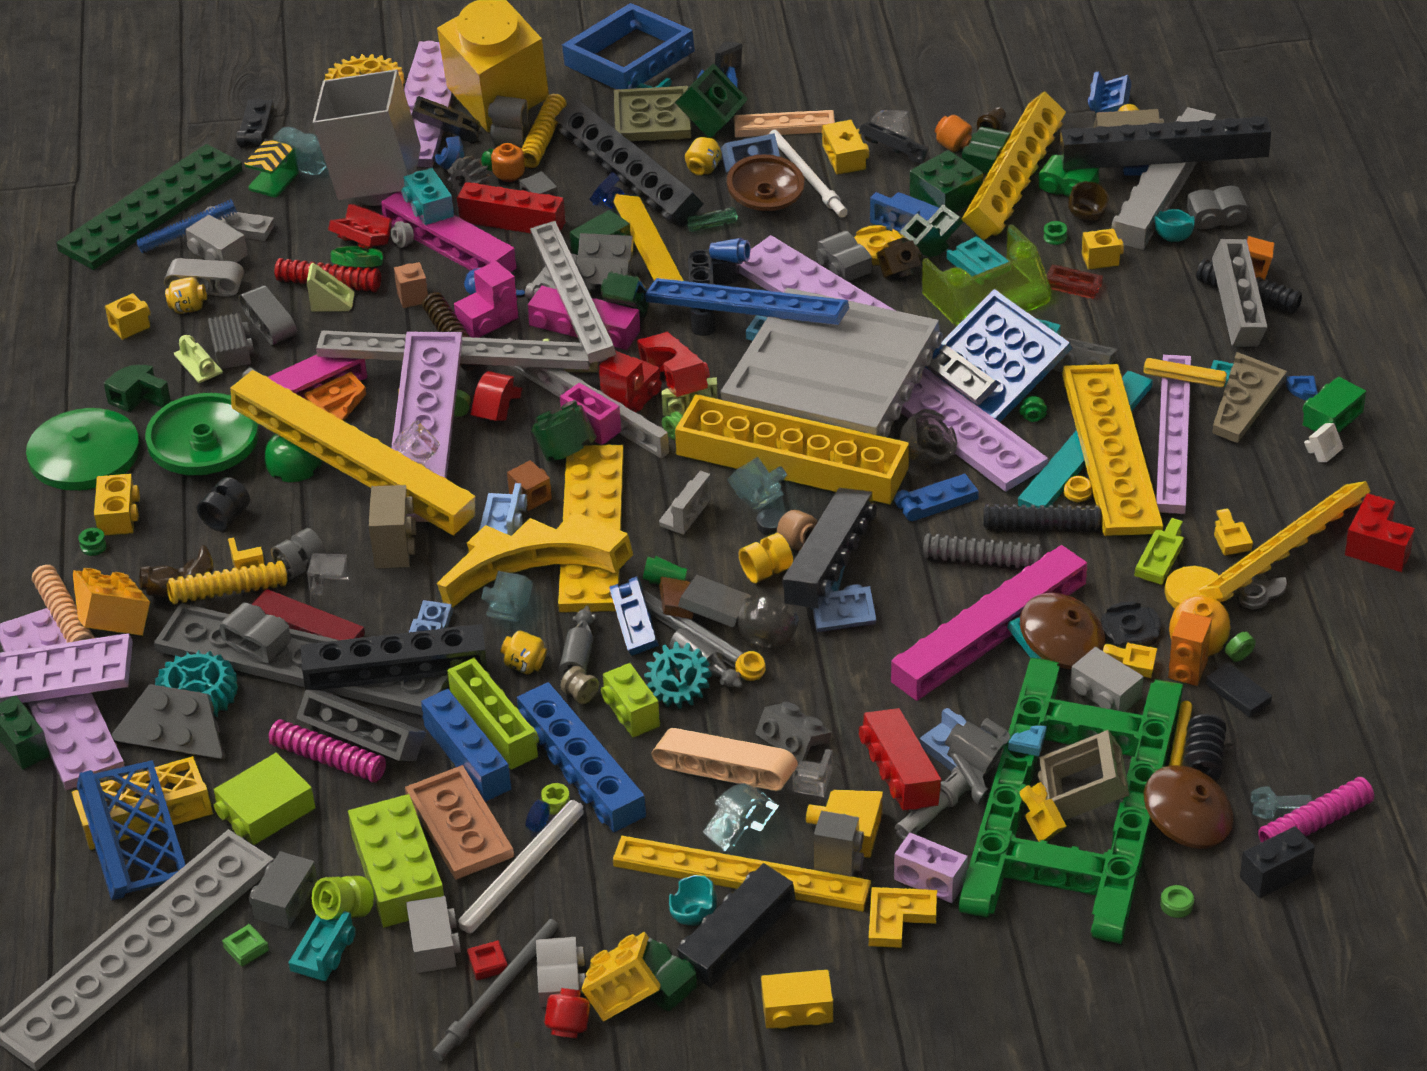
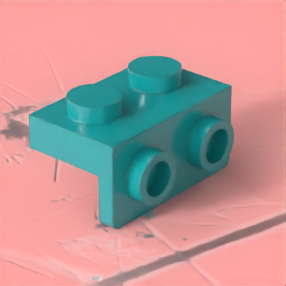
M344 911L339 920H325L317 915L288 962L290 971L326 981L331 971L336 970L339 966L341 954L345 947L351 945L354 940L356 930L352 924L351 913Z

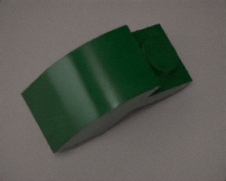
M942 205L928 221L917 213L899 233L906 241L913 240L914 245L919 248L923 255L933 257L950 247L946 240L960 227L963 221L953 211Z
M127 366L115 372L104 382L108 404L126 412L132 411L143 400L161 408L171 402L167 381L155 377L152 366Z

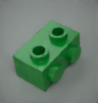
M1338 376L1330 384L1324 385L1321 391L1313 398H1309L1305 402L1302 410L1304 413L1303 426L1316 432L1325 423H1334L1339 433L1363 413L1366 390Z

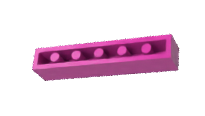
M402 191L395 192L381 202L383 216L392 219L391 227L394 228L395 223L399 221L409 223L413 229L414 240L470 271L482 268L494 261H497L510 273L516 269L514 247L455 215L451 218L424 225L419 216L415 217L411 204L405 202Z

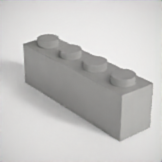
M1220 239L1212 257L1231 345L1234 347H1258L1267 329V323L1247 239Z

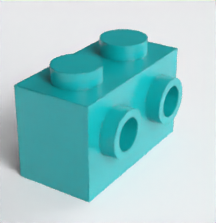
M433 168L403 176L404 187L401 189L403 198L406 203L409 202L411 204L415 217L419 216L424 225L454 217L452 195Z

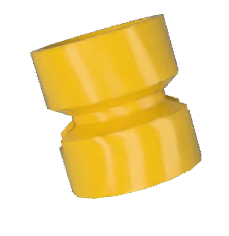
M775 533L761 539L760 544L754 542L739 550V561L747 578L751 582L757 583L771 577L772 571L777 574L789 569L793 562V555L785 538L781 534Z

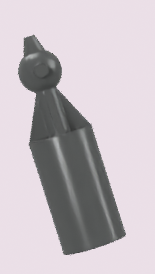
M585 606L576 616H573V622H577L578 625L567 633L559 666V672L562 676L574 666H580L587 671L594 640L589 626L593 620H597V615L592 614L589 606Z
M682 628L673 635L669 644L670 649H673L675 642H678L681 648H684L686 643H690L693 651L699 648L703 654L702 657L707 658L710 665L706 668H709L712 676L721 677V685L742 687V683L739 680L741 674L733 669L727 670L722 660V655L689 629Z

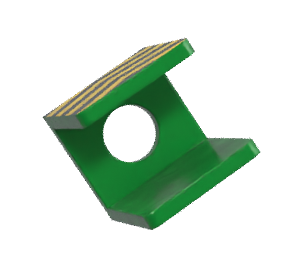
M268 139L245 162V167L262 171L248 186L249 191L275 198L299 174L295 146Z

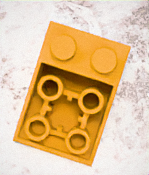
M83 568V571L73 570L78 620L85 628L143 636L150 601L136 586V583L129 578V575L120 572H112L111 576L103 575L101 571L92 568Z

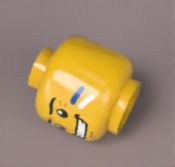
M705 137L696 138L685 153L687 167L696 175L711 174L722 158V151L718 143L711 138Z
M194 277L174 280L165 291L168 307L174 309L178 314L198 311L202 308L203 300H207L204 284L200 285Z
M520 630L512 638L509 636L505 638L500 653L505 654L504 664L507 667L529 675L534 670H540L545 660L547 649L544 648V642L541 638Z

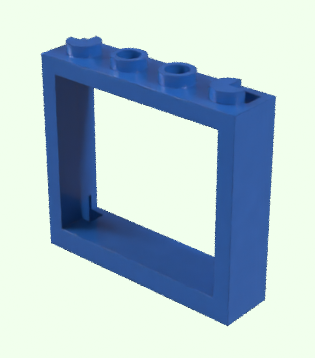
M632 3L562 44L565 66L614 89H635L640 83H645L695 51L693 30ZM635 29L665 41L625 67L596 55V53Z

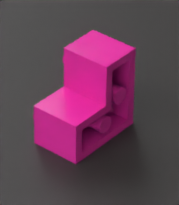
M497 261L474 271L476 293L454 303L457 318L472 338H479L518 318L514 275Z

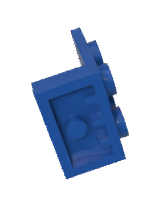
M876 192L870 197V223L886 226V229L890 231L894 229L900 232L917 213L928 221L939 207L900 192L896 193L892 198Z

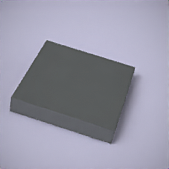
M696 575L681 596L678 606L719 623L734 627L747 608L751 595Z

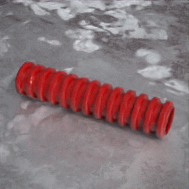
M279 258L275 264V278L280 282L284 279L285 282L292 280L293 283L300 282V284H306L309 267L312 263L316 264V262L311 261L308 263V261L300 262V260H294L293 262L292 259L285 261L284 258ZM319 262L316 264L351 289L355 287L359 291L363 288V291L371 289V292H377L380 287L381 273L379 269L374 268L372 271L371 268L364 270L363 267L356 269L355 267H340L338 264L333 266L330 263L324 265V263Z

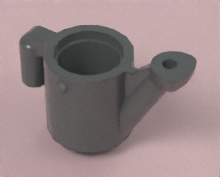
M988 718L984 719L981 728L969 721L964 726L957 723L945 741V745L949 747L947 755L953 759L971 787L972 798L977 805L982 801L988 790L985 787L983 778L990 772L1010 739V734L1006 729Z

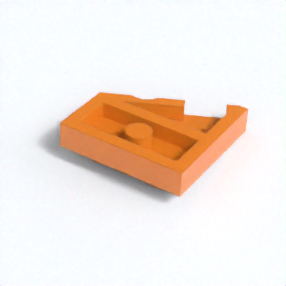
M349 372L305 393L304 399L311 401L314 405L344 421L366 396V388L352 372Z

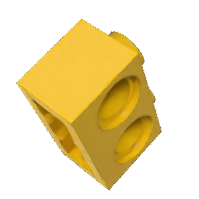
M131 474L97 476L94 509L97 528L101 529L104 535L133 533L134 521L139 520L138 506L135 504V502H140L139 486L133 484Z

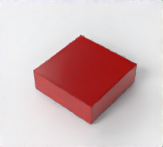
M499 940L467 949L476 981L501 974L508 966Z

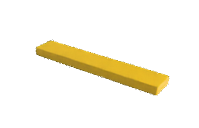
M616 194L613 202L621 218L630 223L631 236H633L634 243L653 280L661 278L683 281L640 197Z

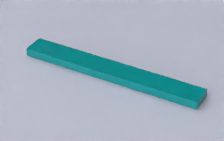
M1127 371L1122 380L1132 411L1152 388L1153 379ZM1077 430L1018 497V506L1026 505V507H1031V505H1035V508H1040V505H1044V508H1049V505H1052L1062 494L1068 480L1071 477L1077 476L1086 464Z

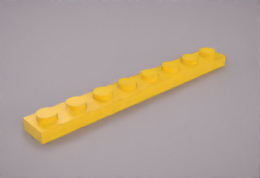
M1367 482L1346 484L1202 587L1199 590L1200 594L1212 597L1219 602L1231 598L1234 595V590L1249 585L1253 581L1252 577L1271 569V563L1286 558L1290 555L1289 550L1307 543V537L1326 529V523L1341 518L1344 515V510L1359 505L1362 502L1361 498L1371 492Z

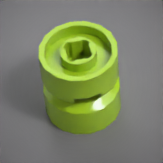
M360 875L341 878L325 877L316 882L312 890L311 899L315 913L321 919H339L344 911L351 913V918H361L371 911L374 902V892L370 882Z

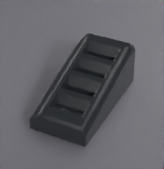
M724 41L716 51L715 65L724 74H726L729 67H733L736 70L741 66L743 45L737 42Z

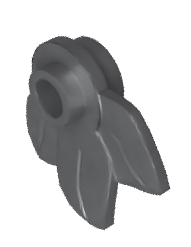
M1262 573L1252 577V583L1245 587L1237 588L1233 593L1239 598V603L1243 607L1255 610L1264 607L1270 599L1281 596L1286 590L1287 581L1285 577L1268 580L1266 575Z

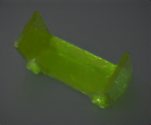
M1013 224L1008 226L1007 260L1009 262L977 275L971 276L967 271L958 267L941 272L928 258L923 259L922 294L956 327L994 289L1028 312L1050 301L1051 286L1037 247Z

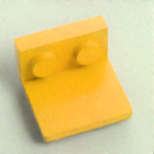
M645 932L638 936L631 934L619 942L617 948L610 952L603 950L590 960L591 964L585 974L586 978L581 990L603 1022L660 989L661 984L642 958L649 939Z

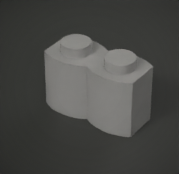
M576 937L536 940L540 1007H547L548 997L552 994H560L561 988L582 989L585 973H578V967L584 966L583 946L577 947Z

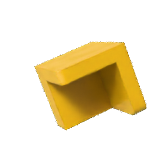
M234 538L228 539L234 568L240 570L241 567L246 566L249 569L250 565L258 567L259 564L264 563L261 547L237 551Z

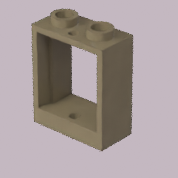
M1109 730L1039 757L1041 771L1038 772V777L1047 791L1045 800L1052 798L1064 821L1129 796L1122 749ZM1101 763L1104 778L1063 793L1061 778Z

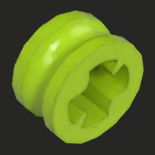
M560 783L549 784L541 792L542 807L549 814H558L570 801L568 788Z

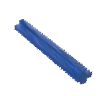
M230 199V203L227 201V204L226 202H224V205L221 203V206L218 204V208L217 206H215V209L212 207V210L209 208V212L206 210V213L205 211H203V214L200 212V215L197 213V217L196 215H194V218L191 216V219L188 217V221L185 219V222L184 220H182V223L179 221V224L176 222V226L175 224H173V227L170 225V228L167 226V230L166 228H164V231L161 229V232L158 230V234L155 231V235L152 233V236L150 234L149 237L146 235V239L145 237H143V240L140 238V241L137 239V245L144 254V251H150V248L153 250V247H159V244L162 246V243L165 245V242H171V239L174 241V238H180V235L182 237L183 234L186 236V229L207 215L222 220V217L225 219V216H231V213L232 215H234V212L237 214V210Z

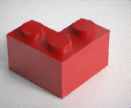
M615 350L616 355L608 357L599 365L601 391L636 413L653 396L659 393L662 385L660 368Z
M1367 493L1348 529L1345 556L1402 572L1411 554L1415 528L1392 522L1395 501Z

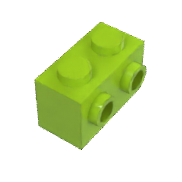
M631 663L603 673L604 687L601 688L602 697L606 704L612 708L619 722L625 726L632 738L660 727L658 700Z

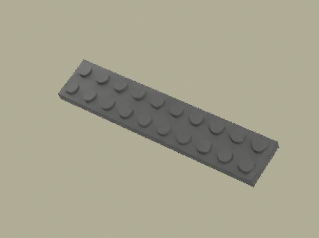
M180 603L155 640L154 646L157 652L179 657L186 656V652L192 655L196 654L198 650L202 654L211 651L214 656L221 654L224 660H229L232 668L236 671L305 687L302 674L301 644L337 640L290 629L291 642L273 659L265 663L256 660L246 651L231 647L221 639L220 623L230 614ZM447 675L319 691L423 715L421 701L446 690L449 685V679Z

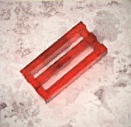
M1052 264L1044 278L1043 287L1095 299L1099 286L1101 287L1103 284V276Z

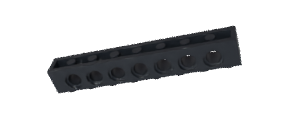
M573 97L554 118L561 126L558 130L567 139L575 138L573 143L582 151L587 148L589 150L587 154L595 162L599 163L602 160L603 163L601 165L611 175L616 172L618 174L616 178L626 187L631 184L633 186L631 190L638 197L643 199L646 196L648 198L646 202L655 211L662 209L661 215L671 224L676 221L684 227L704 205L693 191L576 97Z

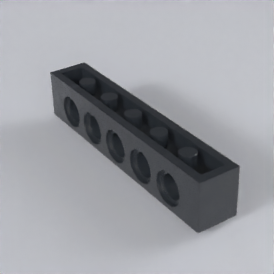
M482 624L301 644L302 674L305 691L447 676L448 669L472 658H475L481 667L488 671Z

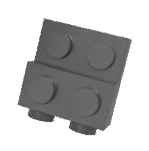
M580 233L578 257L576 256L575 264L588 292H595L596 288L601 289L604 278H607L610 271L630 276L633 236Z

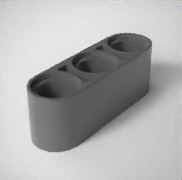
M265 285L239 295L244 313L270 345L297 336V329L292 317Z

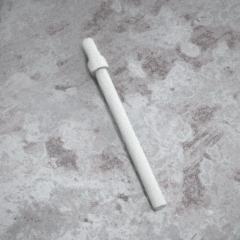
M772 130L769 134L775 133L779 149L801 170L803 176L822 196L824 204L829 209H833L839 217H845L848 210L840 202V197L835 191L828 189L777 130Z

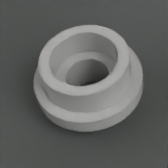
M403 221L395 223L394 228L391 230L393 242L400 248L406 247L413 242V229L409 223H404Z

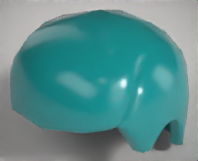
M1179 209L1159 211L1155 217V230L1160 238L1166 241L1180 242L1187 239L1193 232L1195 217Z
M700 875L681 879L678 892L675 895H669V910L672 918L682 925H701L703 919L717 909V893L713 882L706 876Z

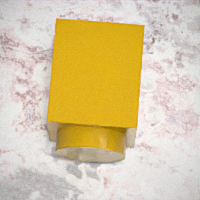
M476 0L464 7L459 16L437 27L446 86L476 120H479L487 133L490 132L493 124L492 118L488 116L489 105L494 102L497 95L526 99L528 109L544 101L549 95L542 38L507 0Z

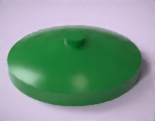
M199 393L179 398L161 408L149 421L145 438L151 458L162 468L183 475H207L226 470L244 460L257 444L259 427L257 422L232 409L230 395Z
M83 408L59 414L39 426L27 443L26 455L31 472L42 483L62 490H87L96 488L97 476L125 474L138 458L140 442L136 427L124 415L108 409Z

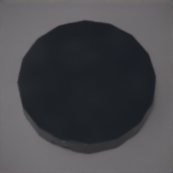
M1120 602L1111 605L1101 618L1107 643L1119 648L1126 649L1127 643L1150 647L1158 640L1161 633V621L1158 614L1149 606L1148 609L1141 607V603Z

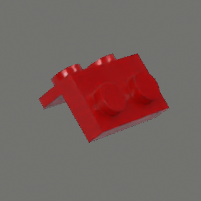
M349 204L346 218L330 220L328 230L338 234L337 237L340 239L354 240L358 242V246L370 249L377 245L388 244L392 219L361 206Z

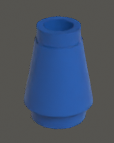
M743 238L710 244L709 254L712 259L737 264L748 262L750 259V243L748 240H743Z

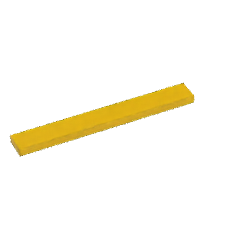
M621 836L613 857L614 867L680 879L693 875L706 876L714 885L738 889L743 884L750 872L756 871L765 863L793 881L796 900L864 912L871 888V880L627 836Z

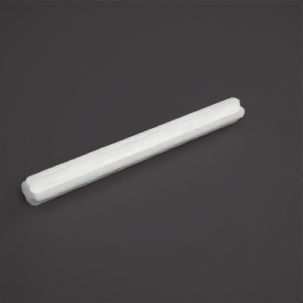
M570 800L458 920L459 928L468 934L473 933L583 815L584 811L581 803Z

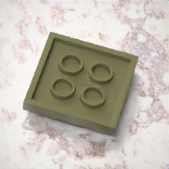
M688 86L614 90L615 130L630 142L691 138L690 118L675 104V101Z

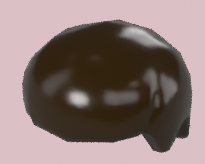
M1083 181L1074 185L1069 196L1068 209L1074 217L1082 221H1096L1104 215L1107 209L1109 194L1104 187L1095 182Z

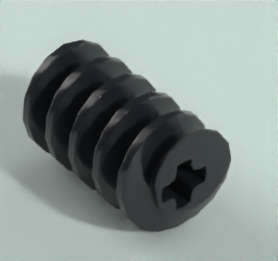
M1200 714L1188 722L1182 766L1199 770L1214 781H1217L1222 773L1225 733L1227 731L1226 722L1213 714Z

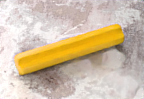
M1147 358L1144 363V373L1147 375L1220 388L1224 387L1226 383L1227 373L1221 370Z

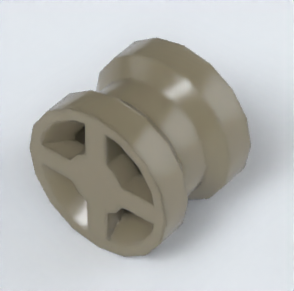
M574 666L565 673L560 686L564 693L573 695L576 702L585 704L596 695L599 681L593 675H587L582 667Z

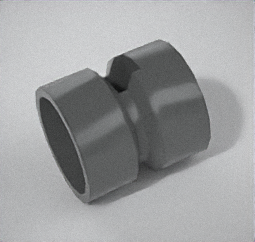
M310 528L301 530L293 535L291 540L286 539L271 548L274 564L277 561H282L285 564L287 579L289 580L304 573L307 567L312 568L326 560L327 556L321 539Z

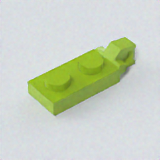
M1171 518L1165 531L1155 530L1136 565L1134 576L1163 584L1183 546L1184 537L1180 536L1183 521Z

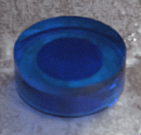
M537 799L528 813L525 827L536 833L540 832L548 820L551 809L550 804Z

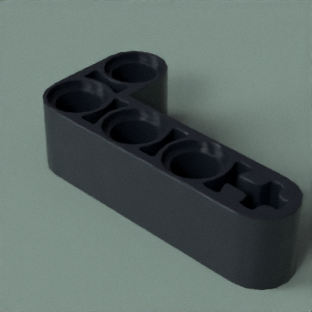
M709 249L695 250L688 256L689 282L717 285L731 284L739 279V264L712 259ZM690 307L692 332L699 336L712 334L716 328L715 310Z

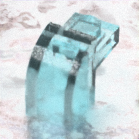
M759 457L738 468L727 480L742 501L753 509H761L784 495L780 489L782 487L780 482L787 476V473L782 466L769 473Z
M498 571L494 588L484 587L481 598L489 604L486 616L511 622L520 621L527 608L533 582L526 576Z
M745 783L735 785L724 792L714 803L719 809L703 833L723 850L730 852L747 827L761 831L778 805L756 787Z

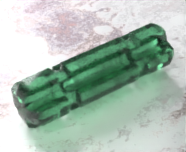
M734 207L724 209L725 211L723 212L722 210L703 213L700 217L698 215L689 216L687 218V226L689 231L693 232L700 230L701 227L706 229L723 225L724 222L727 224L733 223L738 219L737 211Z

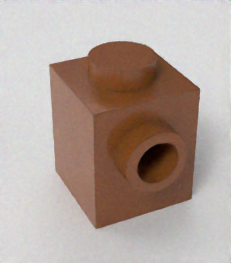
M531 460L507 472L509 494H513L515 483H521L522 494L527 495L526 510L530 511L552 499L550 478L544 469L538 468Z

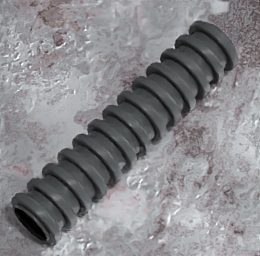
M927 533L924 537L923 556L924 559H929L930 556L934 560H938V557H940L943 561H947L950 558L952 562L960 559L961 563L969 560L971 564L979 561L980 565L988 562L990 566L993 563H997L999 567L1002 564H1006V567L1009 568L1011 565L1020 568V566H1031L1042 558V548L1040 544L1032 547L1030 543H1027V546H1023L1020 542H1018V545H1013L1011 541L1008 544H1004V541L1001 540L999 543H995V540L986 542V539L977 541V538L968 540V537L959 539L958 536L950 538L949 535H945L943 538L940 534H936L933 537L931 533Z

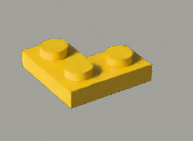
M872 887L869 946L902 948L903 922L936 924L937 890Z

